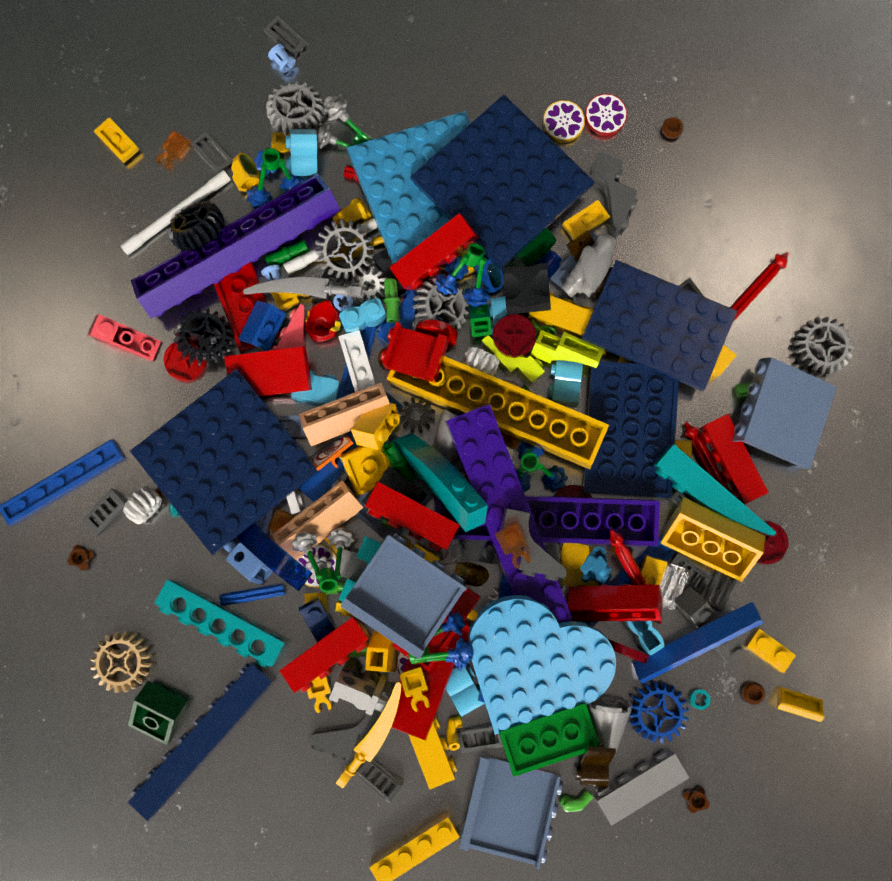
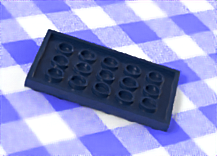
M615 260L582 340L704 391L737 310Z
M600 361L597 368L591 367L588 416L608 424L609 427L591 469L584 467L583 492L672 498L673 482L668 478H661L655 472L657 468L653 464L669 445L675 444L679 381L640 364Z

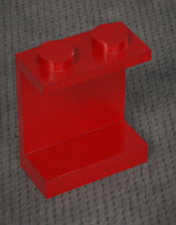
M396 322L395 327H391L388 334V340L390 341L388 348H384L381 355V361H383L382 364L385 369L436 383L449 343L448 337L438 334V337L402 328L401 323Z

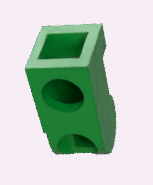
M469 304L472 337L491 335L488 304H482L478 307H473Z

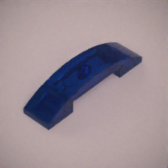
M255 523L237 538L261 562L297 591L302 588L313 574L301 562L293 558Z

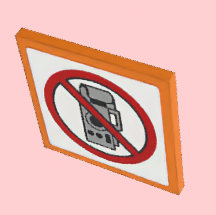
M346 433L339 435L309 458L317 471L330 461L334 467L338 468L335 459L340 457L342 452L351 446L353 442Z

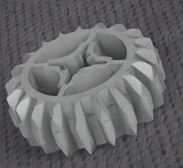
M288 81L287 86L280 84L279 90L273 88V95H269L268 102H266V113L270 124L275 126L277 132L282 130V133L286 135L289 133V129H317V123L322 121L324 109L320 94L315 92L313 86L308 87L306 83L299 85L298 81L291 85ZM305 101L306 103H308L311 106V108L307 107V104L303 102ZM279 110L283 111V114H286V117L283 116V115L279 112Z
M340 220V227H337L336 222L333 221L331 222L332 230L325 226L324 229L328 233L324 235L319 232L318 234L324 239L322 242L319 240L315 241V244L321 245V249H315V253H322V256L316 260L317 262L324 260L325 263L322 264L321 268L324 270L329 266L330 268L327 273L331 275L335 270L336 278H340L341 272H343L345 279L349 277L348 272H351L352 276L356 277V269L362 273L364 269L361 265H370L369 262L365 261V258H373V255L367 253V250H373L374 247L366 245L372 238L367 237L364 239L363 236L367 234V230L364 229L358 232L361 225L357 224L352 228L353 221L351 220L348 221L347 226H345L344 220ZM340 231H349L356 235L359 240L348 243ZM335 235L337 245L333 250L327 252V243ZM341 242L345 246H352L347 256L342 252L338 253L339 248H341L339 247ZM361 246V255L357 262L353 264L352 252ZM339 256L343 257L347 267L335 266L329 259Z
M434 277L428 279L421 288L416 290L418 295L413 298L417 304L413 305L412 308L417 309L418 312L414 317H420L421 320L419 322L424 320H437L434 316L438 315L456 330L460 329L461 324L466 322L464 316L469 314L465 310V307H468L469 304L465 303V298L461 293L464 288H457V294L453 293L443 296L441 292L438 293L436 290L437 284L435 281L437 279Z
M820 317L814 319V322L809 320L806 322V326L800 327L799 330L801 332L795 335L798 340L793 345L799 347V349L795 350L794 354H800L801 356L797 359V362L804 361L803 368L806 369L810 366V373H815L818 370L819 375H823L825 372L831 375L834 371L842 370L841 366L845 367L848 364L847 360L853 356L850 351L855 348L849 345L854 338L847 337L851 330L844 331L845 324L837 325V319H833L830 322L829 317H824L822 320ZM820 330L818 338L809 341L812 332ZM823 342L827 349H823L824 347L820 343ZM838 351L835 360L827 362L830 352Z

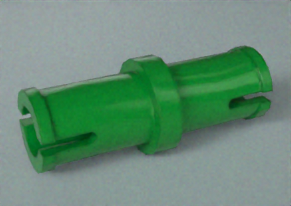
M303 239L288 247L286 245L282 246L281 250L265 255L268 266L279 265L309 252V248Z
M393 442L386 443L381 448V451L391 462V468L412 482L416 474L407 464L406 458L400 454Z

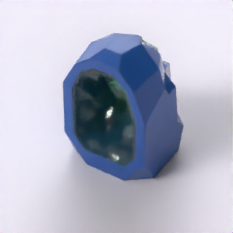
M485 257L487 261L484 265L481 283L487 292L495 293L503 285V271L488 257ZM476 265L474 269L478 275L479 265Z

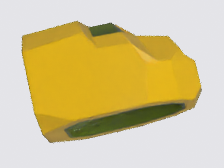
M239 153L233 159L231 167L233 171L232 178L238 190L246 192L248 189L251 190L252 186L259 184L260 173L256 169V164L247 154Z

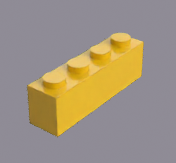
M550 292L551 310L529 313L528 319L532 318L536 323L553 326L559 332H565L582 339L594 309L588 306H583V308L577 306L574 301L563 298V300L556 298L555 294Z
M437 717L434 719L426 741L409 735L429 789L454 780V772H457L453 758L449 759L446 751L449 750L446 739L445 737L440 738L438 729L441 727Z
M447 811L372 859L369 868L377 881H393L460 838V831Z

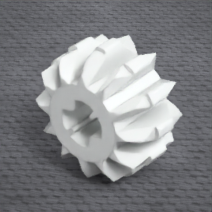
M371 268L369 274L366 270L362 272V278L358 275L355 277L359 283H354L353 286L362 287L365 290L364 299L359 300L361 303L370 299H379L380 297L385 299L384 280L388 278L383 277L382 271L376 273L375 269ZM368 285H374L375 289H368Z
M469 347L462 361L463 364L491 376L496 374L500 362L495 355L477 347Z
M148 486L140 488L128 498V501L124 504L123 512L130 520L141 524L157 512L162 498L155 490Z

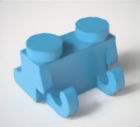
M595 547L581 565L580 570L583 572L582 581L585 583L592 579L600 585H606L611 579L610 571L612 568L608 566L607 558L605 557L607 552L603 547Z

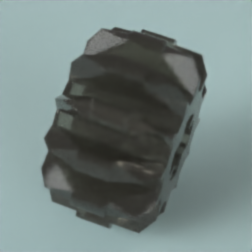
M411 397L412 404L410 405L407 401H404L403 404L407 409H399V413L404 414V416L400 417V422L406 421L402 426L403 429H407L411 425L410 433H414L415 428H418L419 434H422V426L429 430L430 425L427 422H435V418L429 416L435 414V410H427L431 403L427 402L423 405L424 398L420 397L419 402L416 403L415 398ZM414 411H419V414L423 413L420 416V420H415V417L411 418L414 415Z

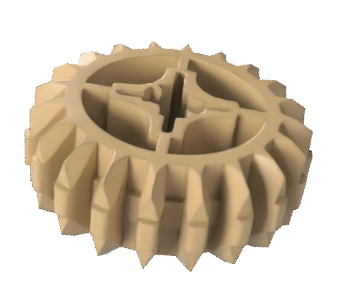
M124 631L122 635L119 632H114L113 637L106 635L105 641L100 640L98 642L100 648L93 649L97 656L90 659L92 662H96V665L91 666L90 669H97L98 672L93 675V678L101 677L98 685L102 686L107 683L106 690L109 691L114 687V692L118 693L121 689L124 692H128L130 687L136 689L138 688L137 682L140 684L145 682L143 676L150 674L145 667L152 666L151 662H147V659L151 658L152 654L145 653L149 649L148 645L141 646L144 642L143 638L136 641L137 634L133 633L129 637L128 631ZM118 643H122L128 645L130 648L121 653L119 650H114L112 647ZM135 654L137 656V668L132 661ZM106 657L110 660V667L108 669L106 667ZM125 657V662H122L125 665L119 666L118 662L120 661L118 659ZM122 671L131 677L127 680H120L113 676Z

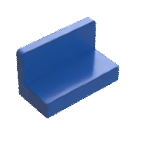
M257 301L239 336V340L250 343L262 351H269L286 313L272 304Z

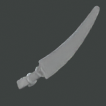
M316 277L272 280L248 287L243 291L244 294L296 293L327 299L328 293L330 296L337 294L346 295L347 298L364 299L365 290L362 287H350V285H347V287L335 286L333 283L329 285V279Z

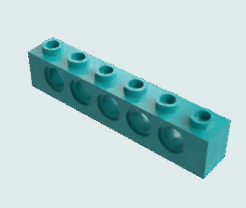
M173 579L166 580L154 604L159 606L158 610L169 616L171 613L178 616V621L187 626L193 624L198 627L197 631L208 637L210 634L217 637V642L226 647L231 645L237 648L236 652L246 658L249 655L257 659L256 663L264 668L276 665L288 642ZM181 597L186 601V606L183 610L177 606V601ZM199 608L204 609L206 613L203 620H199L196 616ZM219 618L225 622V628L222 631H219L215 626ZM237 629L243 630L245 634L243 641H238L235 638ZM256 640L263 641L264 650L262 652H258L254 648Z

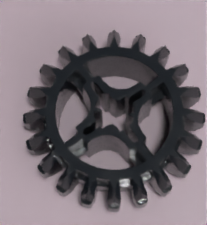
M201 201L199 204L194 203V205L188 206L184 210L181 209V212L175 214V218L170 220V224L167 226L168 237L172 244L181 251L197 250L198 247H204L205 244L211 243L213 238H217V234L221 233L222 228L225 226V219L215 203L210 201L206 203Z
M198 308L197 314H194L190 310L189 317L183 315L181 317L182 322H177L176 327L178 329L174 330V335L176 336L174 343L178 345L177 351L182 352L183 358L189 357L190 363L198 360V365L201 366L202 361H206V364L209 366L211 365V360L219 363V357L224 359L226 356L225 352L231 351L230 345L234 341L231 338L233 336V330H230L231 324L230 322H225L226 318L224 316L218 318L217 311L210 314V309L207 308L206 313H202L201 309ZM201 324L199 328H192L196 325ZM209 325L215 327L220 332V334H217V332L212 331L209 328ZM206 330V339H204V343L202 344L201 338L202 335H204V331ZM187 340L196 343L199 349L192 347ZM209 346H216L211 350H206Z

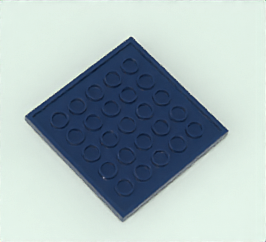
M505 94L410 176V180L450 220L459 213L467 219L479 236L475 240L476 244L484 248L485 255L500 270L586 193L595 182Z
M237 369L130 450L139 464L213 556L319 472Z

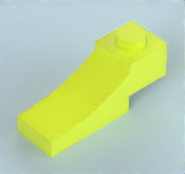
M541 330L531 356L551 363L552 360H565L597 368L604 349L565 332L560 338Z
M489 335L481 341L482 347L499 359V365L509 376L517 371L529 386H532L544 375V365L538 358L533 359L531 355L528 358L506 357L496 349L493 339Z

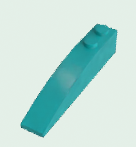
M413 433L393 440L395 447L465 532L485 523L487 503L444 456Z
M675 444L669 445L653 464L657 468L655 472L661 478L671 480L674 483L672 487L680 494L686 493L704 507L754 531L771 536L777 533Z

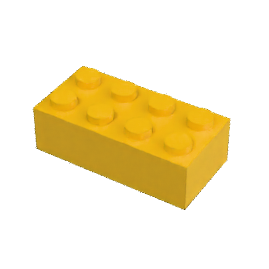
M683 497L664 527L661 544L742 582L763 554L766 536Z

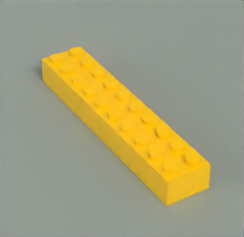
M444 356L436 383L390 370L387 377L390 385L460 415L490 404L500 432L587 469H591L609 427L604 422Z

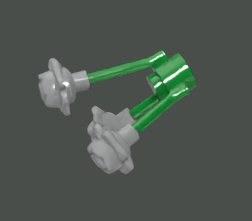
M330 94V96H327L322 103L325 108L324 115L329 113V121L338 118L343 122L346 121L357 132L352 139V142L355 143L354 145L373 140L372 137L362 131L349 118V115L345 112L347 100L341 101V94L337 96ZM327 124L325 127H319L316 132L320 149L328 143L333 145L336 143L346 148L354 146L332 135L330 124Z
M345 528L332 530L331 534L327 536L330 544L336 545L335 571L330 568L332 563L327 561L325 556L320 558L313 556L312 547L318 542L316 534L303 531L298 533L295 540L292 541V549L294 551H304L305 555H308L310 561L306 563L305 573L310 575L312 580L318 579L321 591L330 592L335 590L338 585L337 580L341 578L342 551L345 549V546L350 547L351 543L355 541L352 532Z

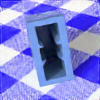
M231 541L223 548L229 554L226 561L250 582L263 585L276 569L275 566L254 549L241 542L237 544L235 541Z

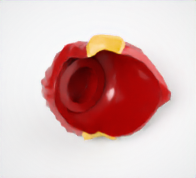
M331 300L322 301L312 306L304 320L306 324L304 326L306 328L305 331L316 342H324L335 337L341 327L339 312L333 306Z

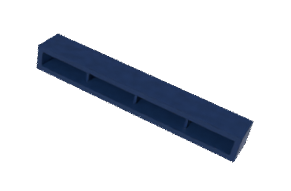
M256 662L251 665L247 663L239 671L240 678L236 682L232 680L223 689L225 694L221 699L216 697L208 706L210 711L205 716L201 714L192 725L195 728L190 733L186 731L178 739V747L174 751L170 749L161 758L164 762L159 768L154 766L146 775L148 780L144 785L139 783L130 794L133 797L127 803L146 821L150 820L275 681Z

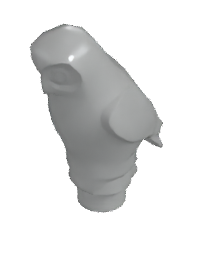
M601 233L592 246H586L582 250L575 267L561 284L563 290L571 298L575 294L583 292L590 298L592 293H595L596 289L601 285L610 268L611 258L615 250L616 240L612 235Z

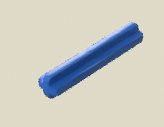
M281 583L219 595L221 606L282 596L285 595V586Z

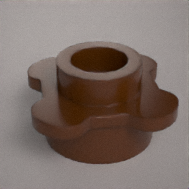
M75 545L67 562L69 565L78 566L80 570H86L88 562L93 558L94 553L92 550L83 549L81 545Z
M699 786L694 791H685L684 798L689 805L688 810L691 813L707 809L710 805L703 787Z

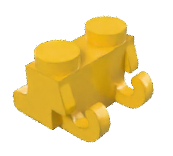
M360 198L353 199L349 206L343 209L340 208V211L332 217L337 227H340V220H344L345 226H347L349 220L354 223L363 218V222L372 219L365 203Z

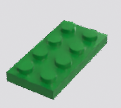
M586 703L499 731L513 777L584 754L587 747H597L599 743Z

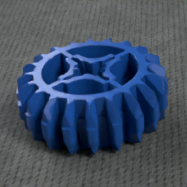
M653 681L652 688L648 683H644L645 691L638 687L636 690L640 695L638 697L633 694L631 695V698L636 702L635 704L632 703L634 711H631L629 716L635 717L630 721V724L632 726L638 725L634 731L637 734L642 732L641 737L643 739H647L650 735V741L653 743L656 741L657 736L660 743H664V736L669 741H672V733L680 736V732L677 730L678 727L685 729L686 726L681 722L682 720H689V717L683 715L684 712L689 711V708L682 706L687 702L685 698L679 699L682 692L680 690L674 692L675 686L672 684L667 688L665 681L661 682L660 687L657 681ZM658 694V697H655L652 704L643 705L648 697ZM665 694L672 699L675 712L666 708ZM659 707L665 713H662V715H659V717H657V715L650 710H655V708L658 709ZM641 711L650 714L651 729L644 724ZM673 719L667 727L659 729L664 720Z

